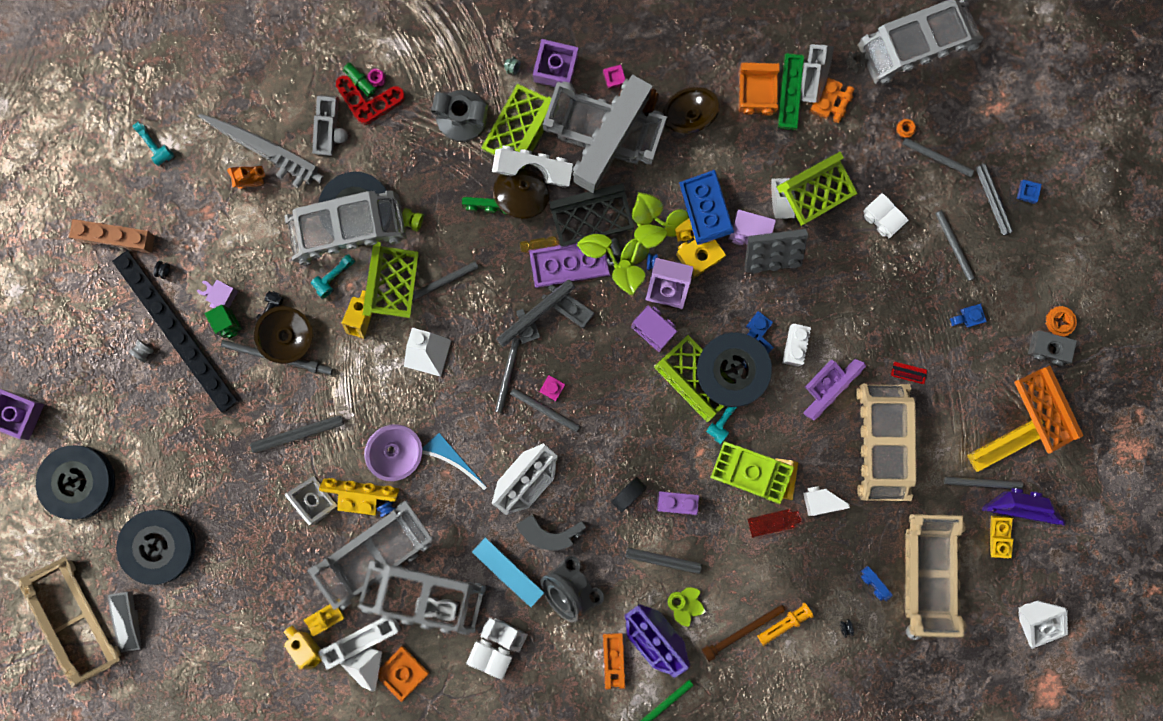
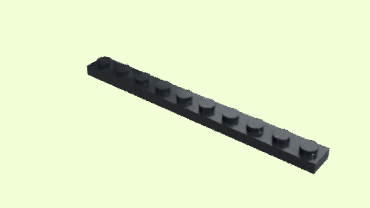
M126 250L112 260L115 267L220 412L224 413L239 401L131 252Z

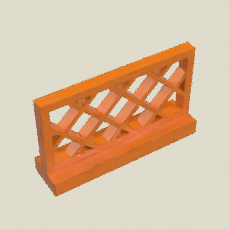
M1050 365L1014 382L1047 453H1052L1073 440L1084 436ZM1023 383L1028 385V391L1025 389ZM1034 389L1038 391V397L1034 396ZM1033 401L1037 403L1036 409L1033 406ZM1042 407L1047 409L1046 415L1042 413ZM1041 419L1045 421V427L1042 425ZM1051 425L1055 427L1054 433L1050 431ZM1050 437L1054 439L1053 446L1049 440Z

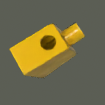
M365 290L361 291L359 298H351L342 320V326L346 334L362 339L366 335L371 316L363 315Z
M293 625L284 631L285 636L288 638L284 646L300 669L312 670L323 661L319 654V651L322 649L307 632H298Z

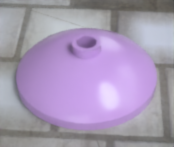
M392 424L378 429L366 444L364 454L366 465L372 474L379 479L385 481L404 479L415 471L421 461V441L413 430L404 425ZM392 446L393 449L388 452L387 449Z

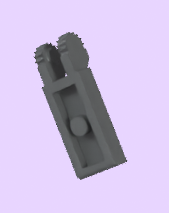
M553 285L548 287L551 292L557 289ZM543 294L541 298L545 299L548 295ZM568 294L553 306L555 310L582 329L587 326L595 314Z

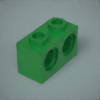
M222 304L204 313L214 333L223 338H233L238 335V331L242 330L232 309Z

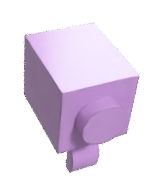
M218 280L215 281L213 286L207 281H202L207 286V290L204 292L197 290L200 295L207 296L205 300L211 302L209 306L212 308L221 304L229 308L238 293L237 290Z

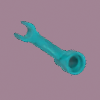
M138 121L133 125L135 131L142 137L154 154L151 159L158 167L165 161H170L175 157L168 146L163 145L160 149L158 148L142 123L140 124Z
M349 254L344 256L339 264L322 279L320 276H317L311 281L312 286L317 290L316 293L321 299L328 297L333 291L329 282L344 269L355 263V260Z
M727 407L716 425L712 422L706 430L708 434L715 438L714 440L717 443L721 444L729 434V431L723 427L737 407Z

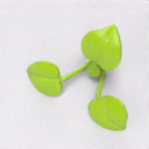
M638 193L637 202L632 213L633 220L638 227L642 226V224H650L654 219L662 226H665L664 229L667 230L668 237H676L675 229L689 219L686 210L678 209L670 213L666 222H663L657 218L663 210L662 202L658 198L644 193ZM632 239L626 244L621 253L620 261L628 260L631 262L638 240ZM641 244L634 264L645 260L650 248H646Z
M651 224L638 227L634 232V237L638 242L631 262L622 260L618 264L612 250L609 248L612 244L611 239L602 234L588 235L582 238L577 243V246L583 254L591 258L602 257L608 252L614 263L615 269L612 273L614 282L625 292L633 296L645 280L643 269L634 266L639 246L641 244L646 248L658 246L666 238L667 230Z

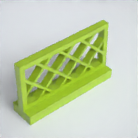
M517 84L483 143L482 150L495 156V150L503 146L501 138L511 135L513 143L505 146L514 147L517 152H520V150L533 152L544 132L543 122L552 98L549 96L547 98ZM519 91L526 93L528 99L517 102L516 96ZM538 99L543 101L540 108L533 110L532 101ZM556 101L554 103L549 119L552 118L553 114L555 113L558 107ZM529 103L531 111L521 114L519 106ZM516 107L518 115L508 118V110ZM533 115V122L524 126L522 118ZM520 119L522 127L512 130L510 122ZM507 123L509 131L499 134V126ZM523 131L524 138L515 142L513 134ZM499 140V148L491 149L488 147L491 141Z
M841 151L776 186L779 193L784 192L801 226L857 194L840 161L844 158ZM835 167L840 173L839 178L832 175ZM820 175L827 178L826 186L819 183ZM831 180L838 182L837 190L830 188ZM807 183L814 185L812 193L806 191ZM842 185L847 187L848 195L841 192ZM818 187L825 190L824 197L817 195ZM792 191L800 193L799 201L794 199ZM829 192L836 195L835 202L828 200ZM805 195L811 197L810 205L803 203ZM816 200L823 202L821 210L815 208ZM802 207L809 210L808 218L806 219L802 214Z
M381 242L373 245L363 315L371 316V313L410 318L419 252L383 247ZM384 253L392 254L395 258L388 262L383 255ZM406 256L414 257V261L406 264L402 258ZM398 261L403 267L396 271L392 264ZM388 267L392 274L385 277L381 271ZM407 270L411 277L405 280L400 274ZM397 277L401 283L394 287L389 280ZM384 283L390 288L385 293L379 289V286ZM403 286L409 290V293L404 296L398 291ZM394 292L399 299L391 302L387 296ZM382 299L388 304L384 308L376 307V303ZM403 302L407 306V311L398 310L396 305Z
M687 335L654 368L708 422L724 406L719 404L714 409L709 404V397L696 391V383H699L696 380V357H700L703 349ZM688 342L693 347V353H682V345ZM671 356H679V366H672L667 360ZM682 356L693 357V367L683 366ZM720 368L721 376L724 378V380L729 383L735 384V382L729 377H727V374ZM683 370H693V380H686L683 377Z

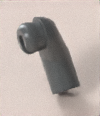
M613 238L611 239L612 244L610 247L619 264L623 250L618 239ZM609 256L607 263L614 266L611 256Z

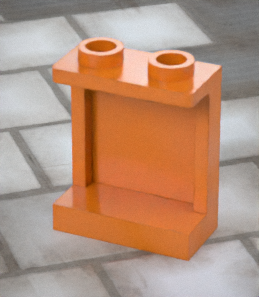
M741 63L739 68V112H743L745 115H753L755 113L773 115L777 112V75L779 64Z

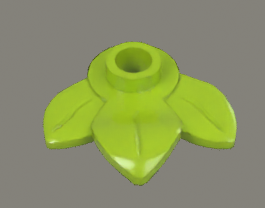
M688 587L682 592H673L668 597L667 603L669 608L674 611L675 620L683 626H690L691 616L705 613L703 605L697 600L700 594L698 589ZM675 598H679L681 600V603L679 605L674 604L673 601Z

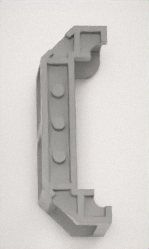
M370 559L359 608L364 613L382 615V619L389 621L397 618L401 619V623L413 625V622L420 623L421 627L426 629L438 627L444 633L452 634V631H456L460 634L469 635L476 631L475 625L486 586L484 584L463 582L396 567ZM371 569L382 573L375 605L363 603ZM391 576L419 581L423 584L415 616L382 609L388 581ZM433 585L464 592L456 625L424 618L430 589ZM473 593H477L478 598L471 626L464 625L470 596Z

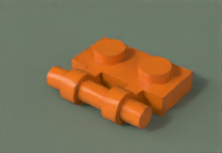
M827 77L818 103L814 102L809 112L825 119L828 118L829 113L835 115L833 121L840 123L842 117H845L848 103L853 99L852 94L855 89L848 86L846 92H842L840 89L843 84ZM836 98L841 100L839 107L833 106Z

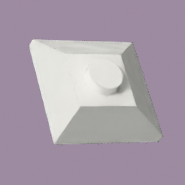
M412 328L406 347L404 367L441 377L451 340L427 331Z
M1039 601L1027 603L1019 607V620L1031 648L1068 635L1067 610L1065 608Z

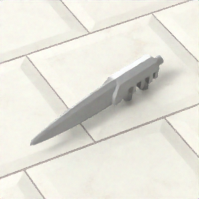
M203 114L198 115L199 118L218 131L266 158L277 168L280 167L276 174L278 178L283 179L287 172L291 173L292 176L296 177L292 184L296 188H299L303 181L309 185L313 179L320 183L322 182L324 176L317 173V166L281 146L225 121Z

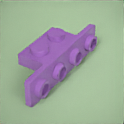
M854 359L843 371L835 361L830 360L805 386L816 400L803 414L812 420L820 417L823 411L836 400V397L848 388L854 378L862 373L866 364Z

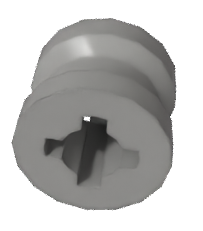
M137 340L136 346L130 349L129 353L145 363L147 356L152 354L154 350L144 342Z

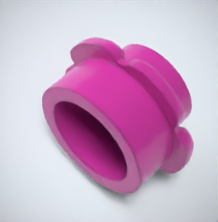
M372 69L368 73L367 80L374 87L382 86L385 83L384 79L386 76L383 71Z

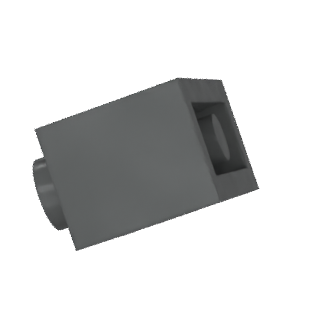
M1039 330L1032 335L1028 355L1034 356L1033 359L1049 360L1053 361V365L1063 367L1066 364L1072 363L1077 340ZM1049 345L1054 347V354L1049 352Z

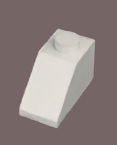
M790 178L771 179L775 219L795 218V213L784 192L779 193L776 186ZM792 191L791 193H792L794 199L796 200L795 193H794V191Z
M819 486L808 488V492L803 493L808 516L850 508L848 503L828 490L820 489Z

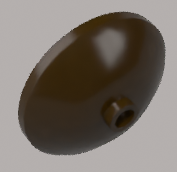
M691 87L674 94L665 104L663 114L667 117L666 125L670 129L678 133L689 134L701 131L711 125L718 116L720 106L717 96L712 91L702 87Z
M520 168L516 175L500 174L497 177L493 186V197L498 207L506 214L515 218L528 219L538 216L545 210L549 201V189L545 181L538 174Z
M288 306L274 307L266 311L255 325V345L262 356L274 363L288 364L295 362L308 352L312 344V326L307 317L295 308ZM284 333H288L289 335L288 339L286 340L282 339V335Z

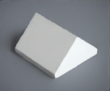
M314 476L285 494L309 526L317 524L337 507V504L327 492L319 491L320 483Z

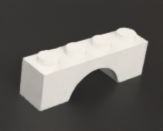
M502 146V148L495 150L492 168L494 173L512 176L516 175L522 166L530 164L542 172L545 183L561 187L570 185L573 164L568 163L565 158L556 157V160L549 159L550 155L540 153L538 156L531 155L532 152L528 150L513 151L514 148L510 146Z
M381 618L319 651V654L328 670L370 646L401 631V628L396 618L393 621Z

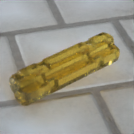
M555 236L548 237V239L539 238L530 240V242H520L521 252L557 246Z

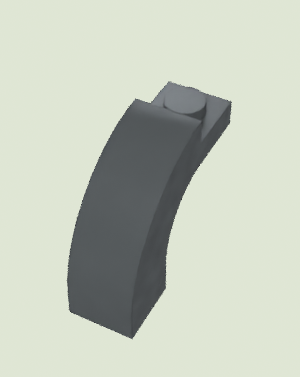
M533 514L516 524L522 536L529 543L545 550H561L572 546L573 543L570 537L573 536L576 539L584 534L583 529L586 528L581 521L562 533H549L541 528Z

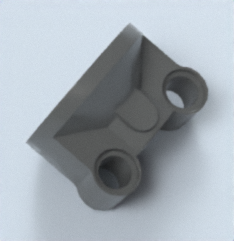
M456 90L448 94L436 92L430 112L435 115L439 130L447 138L456 142H468L476 139L484 131L488 123L489 106L477 94L468 90ZM459 104H464L468 107V111L463 116H456L452 113L453 108Z
M574 556L565 558L558 564V567L548 572L541 579V588L548 603L558 615L569 622H576L590 609L600 605L604 600L603 592L598 588H591L587 578L579 571L580 561ZM566 563L571 565L572 571L566 567ZM590 595L594 597L595 603L590 600Z

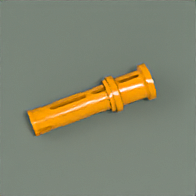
M804 602L800 608L793 612H788L786 618L757 635L761 644L765 646L792 627H799L800 623L808 618H813L814 615Z

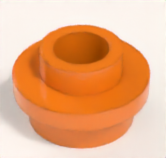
M910 119L901 120L897 124V133L903 138L911 137L916 131L915 123ZM903 126L908 127L909 131L905 132Z

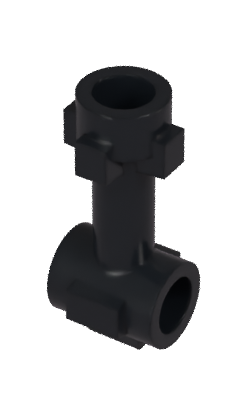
M268 291L264 299L268 304L263 314L275 306H281L284 297L275 291ZM260 314L257 315V317H256V318H257V321L259 320V318H260L262 315H260Z

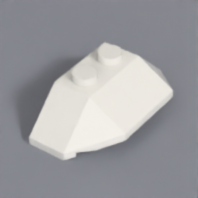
M545 444L524 451L498 480L492 504L505 515L529 508L554 480L558 456Z

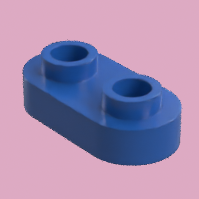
M868 566L861 571L863 574L861 576L862 580L868 586L872 585L875 589L873 593L880 601L884 599L887 602L893 597L887 587Z

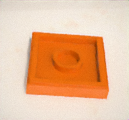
M402 645L379 669L378 679L402 702L430 672Z

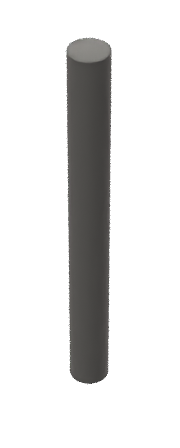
M905 138L902 143L969 177L974 172L973 169L908 138Z
M943 211L936 212L935 215L967 280L975 279Z
M476 262L413 292L412 301L478 269Z
M519 338L512 340L495 412L502 413L521 340Z
M513 388L510 395L577 433L580 427L578 424Z
M944 477V484L1023 489V482Z

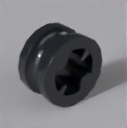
M159 260L154 267V276L166 279L170 271V264L167 262L163 264V261Z
M847 619L846 622L839 621L843 638H847L848 635L853 637L854 629L851 620Z

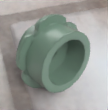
M514 56L511 59H507L504 65L506 73L516 75L519 72L521 62Z

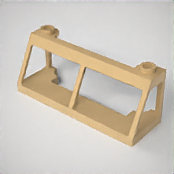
M64 557L20 578L19 587L71 688H74L117 664L120 661L118 657L121 654L116 646L112 647L109 644L74 577L73 571L76 568L72 560L68 561ZM59 568L82 614L53 630L36 597L32 583ZM85 618L108 663L80 677L73 664L70 663L56 633Z

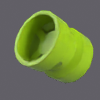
M404 208L402 212L404 227H410L413 231L418 232L422 225L424 214L419 212L413 213L411 209Z

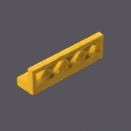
M1031 420L967 454V457L975 471L979 472L1039 440L1040 436Z

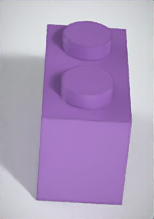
M658 492L657 511L697 515L699 495Z

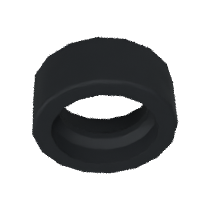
M635 477L611 503L622 513L646 490L647 486L638 477Z

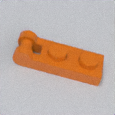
M605 633L603 634L605 690L611 689V687L625 689L623 634ZM611 674H618V679H611Z

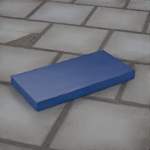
M715 170L679 182L697 245L735 233Z

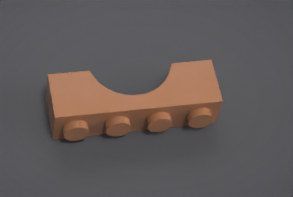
M72 219L69 238L76 242L93 245H113L145 253H152L155 237L154 234L147 230Z

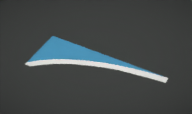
M440 433L422 447V454L434 456L450 463L468 475L483 490L487 488Z

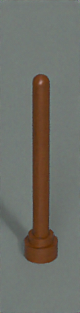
M779 605L716 645H706L701 648L708 662L716 659L715 656L718 655V652L785 611V607Z

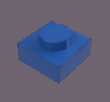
M1022 180L1017 199L1036 204L1042 184Z

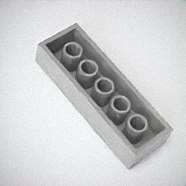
M633 74L630 79H625L621 86L620 96H615L611 104V111L605 113L601 128L597 127L592 136V144H587L582 153V161L578 160L573 168L574 183L593 194L650 98L652 85Z

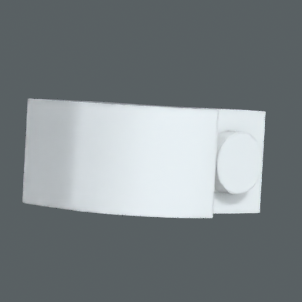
M489 618L481 634L483 638L497 642L505 648L520 652L528 635L496 618Z

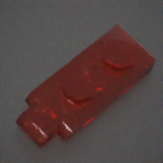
M791 509L747 518L751 538L795 528L794 524L800 523L801 518L799 511L791 512Z

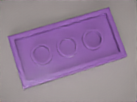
M577 244L562 248L560 245L529 250L535 288L563 284L568 279L576 282L610 276L607 254L599 258H591L583 254Z

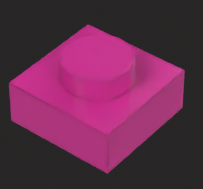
M621 65L603 69L608 89L622 86L625 76Z
M548 375L539 392L557 401L565 384Z

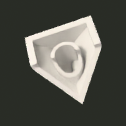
M367 648L339 663L363 688L371 691L376 690L382 651Z

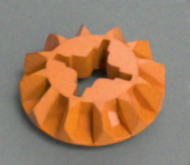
M1055 307L1046 315L1045 325H1047L1048 331L1052 334L1064 337L1071 334L1076 328V316L1067 307ZM1062 316V321L1066 325L1063 324L1058 327V322L1054 319H1059Z

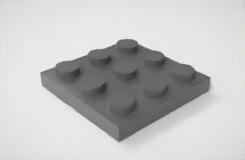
M807 229L748 236L745 259L746 273H759L766 270L777 271L782 268L793 269L802 266L808 238Z

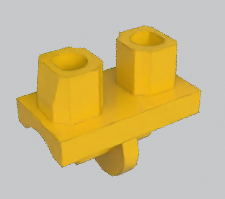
M329 604L304 619V622L314 637L345 618L339 608L334 610Z

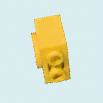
M696 240L689 244L686 241L678 247L679 250L676 253L682 264L693 266L692 279L709 270L726 256L716 240L697 245ZM703 252L706 254L707 259L701 261L697 258V254Z

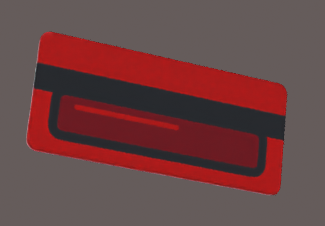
M899 362L893 363L891 372L893 377L920 384L925 383L927 374L926 369Z

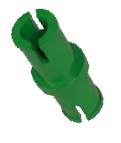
M351 62L344 66L343 72L353 80L354 85L358 86L367 97H371L376 93L377 88Z

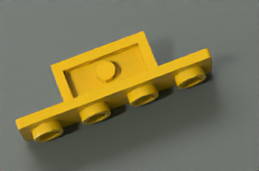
M334 478L323 479L319 487L320 492L338 494V511L375 516L378 499L396 501L399 494V488L392 486L340 481Z

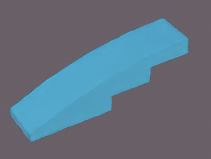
M486 537L472 551L530 607L544 594L525 573Z

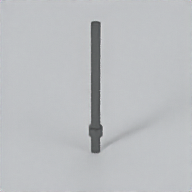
M226 340L221 342V347L265 358L257 348ZM299 359L288 363L289 365L308 369V372L312 373L320 372L328 375L333 373V368L319 365V362L312 360L308 362Z

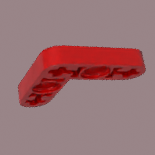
M342 75L338 77L335 83L337 90L357 121L362 125L372 123L402 104L405 100L403 90L398 86H393L366 103L348 76ZM343 81L345 83H348L347 86L350 89L349 93H347L345 88L342 87L341 83ZM394 92L399 94V99L393 98ZM358 96L360 98L359 103L356 105L350 104V98ZM385 97H388V99H391L390 102H391L392 104L389 105V104H388V101L385 99ZM383 101L385 108L377 110L375 108L377 102ZM369 107H372L376 114L373 115ZM362 112H365L367 114V119H364L362 117Z

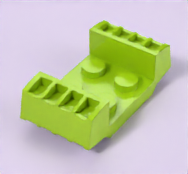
M724 442L710 478L758 495L771 502L781 504L794 467Z

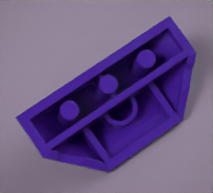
M1011 488V491H1004L982 507V511L1050 524L1065 525L1066 522L1049 498H1044L1042 493L1031 492L1030 495L1023 494L1024 490Z
M639 604L625 614L627 637L652 668L676 677L690 667L685 642L660 611Z

